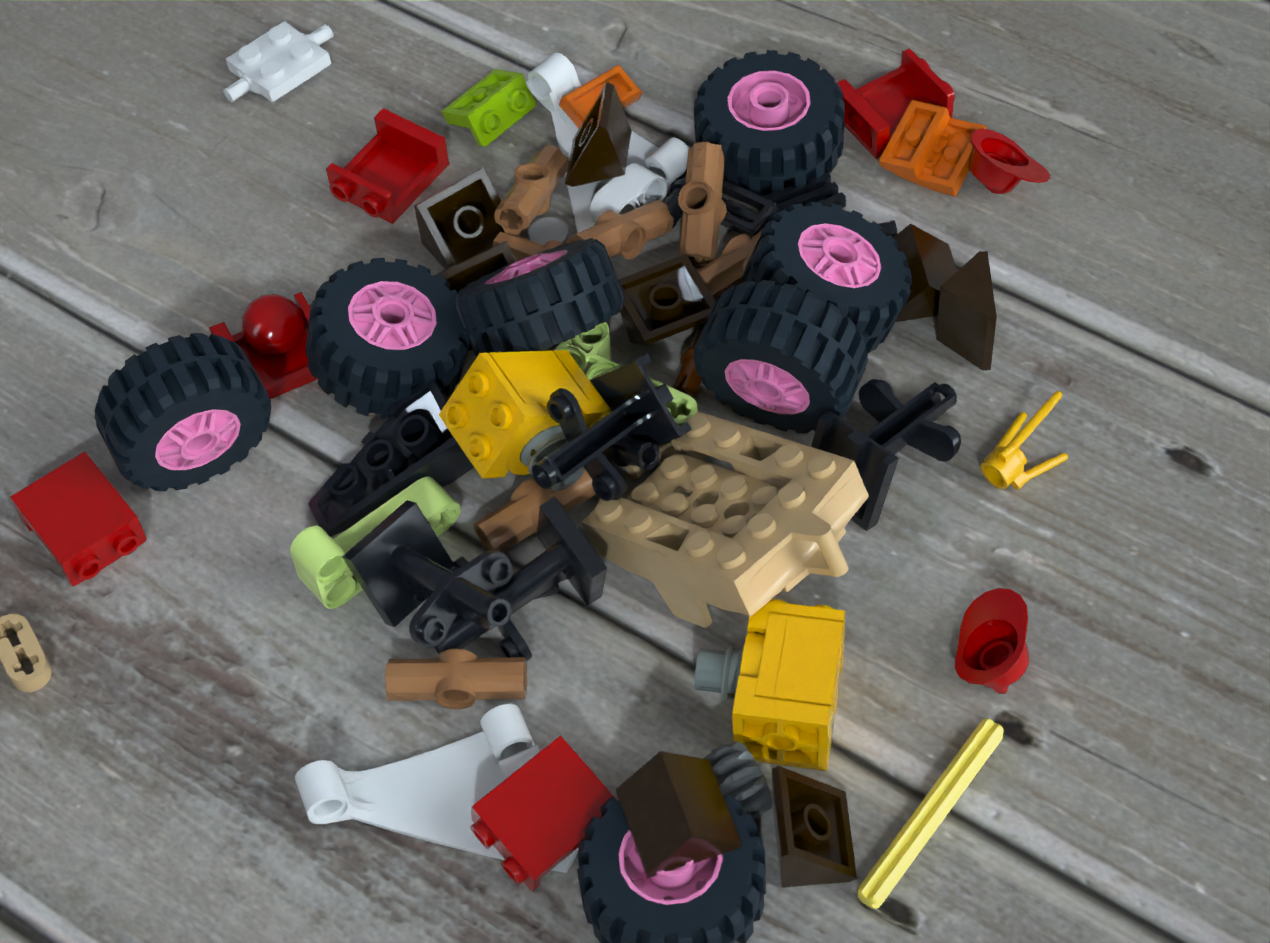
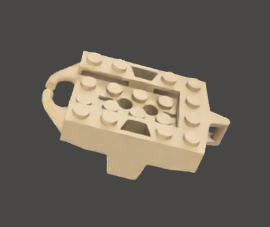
M698 411L694 416L685 421L692 428L680 438L658 447L660 458L656 466H661L642 484L637 486L626 499L620 498L618 500L604 501L599 498L595 509L581 522L598 556L609 560L630 573L650 580L673 615L700 627L707 628L712 623L707 604L725 611L742 613L751 617L780 591L789 592L809 574L840 577L846 574L849 568L838 542L846 533L844 527L867 500L869 495L854 460ZM711 456L729 462L735 471L704 460ZM632 465L626 467L629 476L635 480H638L648 471Z

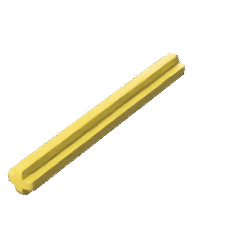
M989 718L981 720L858 887L857 897L862 903L872 909H877L882 905L1003 739L1004 729L1000 724L995 723Z

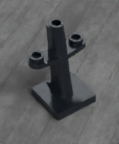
M648 353L603 371L590 379V382L610 409L588 426L577 399L570 391L559 388L550 395V400L547 402V411L550 417L559 423L567 441L532 467L533 478L540 487L549 489L553 485L564 481L581 467H584L592 478V486L595 493L602 500H618L626 493V484L623 477L602 453L604 450L627 433L634 436L636 440L652 442L658 446L680 438L692 429L688 422L676 424L666 407V404L674 399L666 384L655 387L646 373L644 366L652 361Z
M869 380L859 390V401L862 407L879 424L865 434L832 411L819 418L811 447L855 461L869 497L850 520L864 530L868 531L878 523L899 460L895 454L902 448L909 445L942 462L949 461L958 453L961 445L959 432L952 426L934 423L935 420L957 402L956 392L950 385L944 383L939 385L934 382L906 404L902 405L894 396L891 386L886 381ZM939 393L943 394V396L945 397L943 400L941 399Z
M554 496L539 506L537 538L546 551L515 572L508 583L488 591L508 601L511 606L512 615L561 581L569 580L588 606L602 597L607 567ZM460 556L453 562L454 567L449 570L455 572L467 564L468 561L463 556ZM492 610L493 619L498 615L499 611ZM457 615L448 629L445 640L434 648L438 654L449 649H462L489 631V629ZM509 618L506 624L498 627L504 637L499 642V645L507 658L525 657L527 662L532 658L531 651Z
M406 500L342 556L385 624L396 627L426 600L412 617L409 626L412 639L423 647L432 648L442 643L457 615L489 630H492L495 626H503L511 616V606L508 601L488 592L505 585L511 579L513 567L508 556L498 550L490 549L455 572L450 571L449 569L454 567L452 559L415 502ZM493 609L499 611L494 619L492 618Z

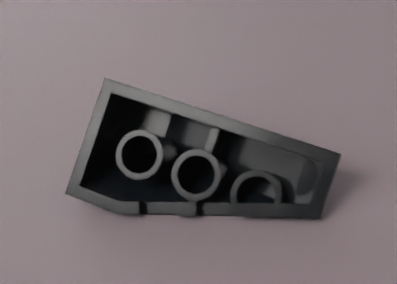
M436 380L431 381L425 387L420 383L411 390L410 396L394 402L387 410L391 415L375 434L369 431L361 442L364 444V447L349 464H341L308 502L319 527L330 537L349 529L423 477H432L441 487H444L474 468L439 417V413L449 398Z

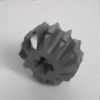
M739 741L728 745L723 744L703 758L709 760L723 797L731 795L742 804V815L745 813L750 814L753 820H756L772 808V792L766 783V778L763 776L760 766L754 760L752 753L748 751L744 744Z

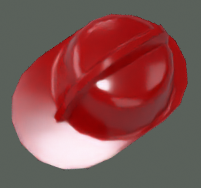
M978 129L971 134V143L974 146V150L970 159V170L974 177L992 193H1009L1021 180L1043 183L1050 179L1049 172L1041 164L1028 156L1017 143L1007 136L988 129Z
M996 588L984 592L973 600L965 611L960 626L955 656V670L960 679L969 684H980L987 688H992L998 694H1006L1009 685L1018 681L1026 672L1029 665V650L1026 643L1028 608L1020 594L1011 589Z

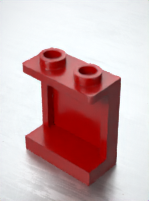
M910 48L902 51L901 66L857 89H854L846 79L837 82L843 93V102L845 103L844 126L875 159L883 154L912 100L946 107L950 118L953 116L955 94L951 85L946 81H942L931 70L927 61L919 58Z
M383 108L374 117L377 134L344 168L331 163L326 168L330 191L337 199L342 202L348 201L362 208L370 216L379 217L394 224L447 168L449 159L445 137Z
M302 292L294 294V299L304 315V334L295 348L283 354L260 355L251 345L244 343L242 332L231 335L225 322L209 327L211 334L224 337L242 348L265 387L269 399L318 380V378H314L311 375L308 367V358L305 355L312 304L308 305Z
M85 451L10 496L21 521L30 532L33 530L60 565L72 586L93 578L100 570L122 556L131 554L147 540L137 515Z
M560 735L471 806V818L474 823L470 828L485 848L489 849L493 845L505 860L501 862V865L513 882L517 885L524 882L533 891L540 885L543 876L579 848L580 842L586 840L585 828L590 819L595 816L601 819L600 807L609 798L614 796Z

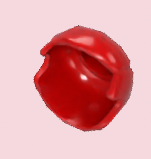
M261 295L249 303L242 316L243 341L245 344L251 345L260 355L283 354L295 348L304 334L305 322L302 311L292 300L282 295Z

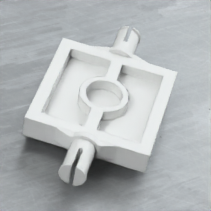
M285 21L271 28L267 33L226 58L229 71L240 79L224 88V95L233 103L247 92H253L263 95L273 103L331 65L329 53L320 47L321 44L334 37L331 28L323 24L312 33L304 34Z

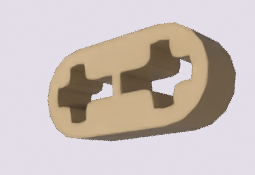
M8 614L0 617V660L11 682L22 692L40 690L50 680L52 670L29 622L24 616L19 614ZM16 631L21 644L12 647L7 635ZM29 658L34 672L26 675L21 662Z

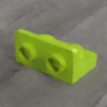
M494 69L441 112L447 124L470 128L478 146L486 147L535 108L536 101L528 89L522 73Z

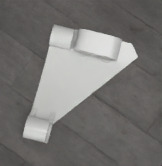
M556 52L529 72L526 84L533 96L551 112L560 151L570 159L573 139L579 128L561 109L559 103L562 97L582 85L569 59L563 54ZM632 131L625 175L575 187L567 185L577 233L593 227L597 219L607 210H613L622 215L656 200L663 202L668 186L687 171L689 147L683 141L674 137L670 138L662 146L657 147Z
M503 704L483 715L481 719L483 731L470 737L405 760L365 771H346L339 768L332 761H315L302 767L296 773L295 782L309 821L313 824L320 825L354 819L436 844L505 860L493 845L489 849L485 848L473 834L470 828L474 823L471 818V806L538 754L540 749L538 745L534 744L519 707L514 704ZM579 848L552 870L567 873L578 854Z

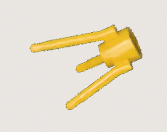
M1061 391L1054 392L1020 431L1019 429L1026 420L1027 414L1025 412L1019 413L993 451L982 460L980 465L981 471L993 486L1003 490L1011 484L1016 490H1019L1030 479L1068 459L1067 453H1061L1024 472V465L1027 463V459L1019 449L1020 445L1062 398Z

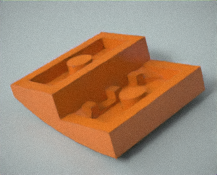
M912 100L881 155L879 164L903 179L930 190L956 197L970 171V159L974 150V146L971 143V134L978 129H987L986 125L950 118L946 107Z

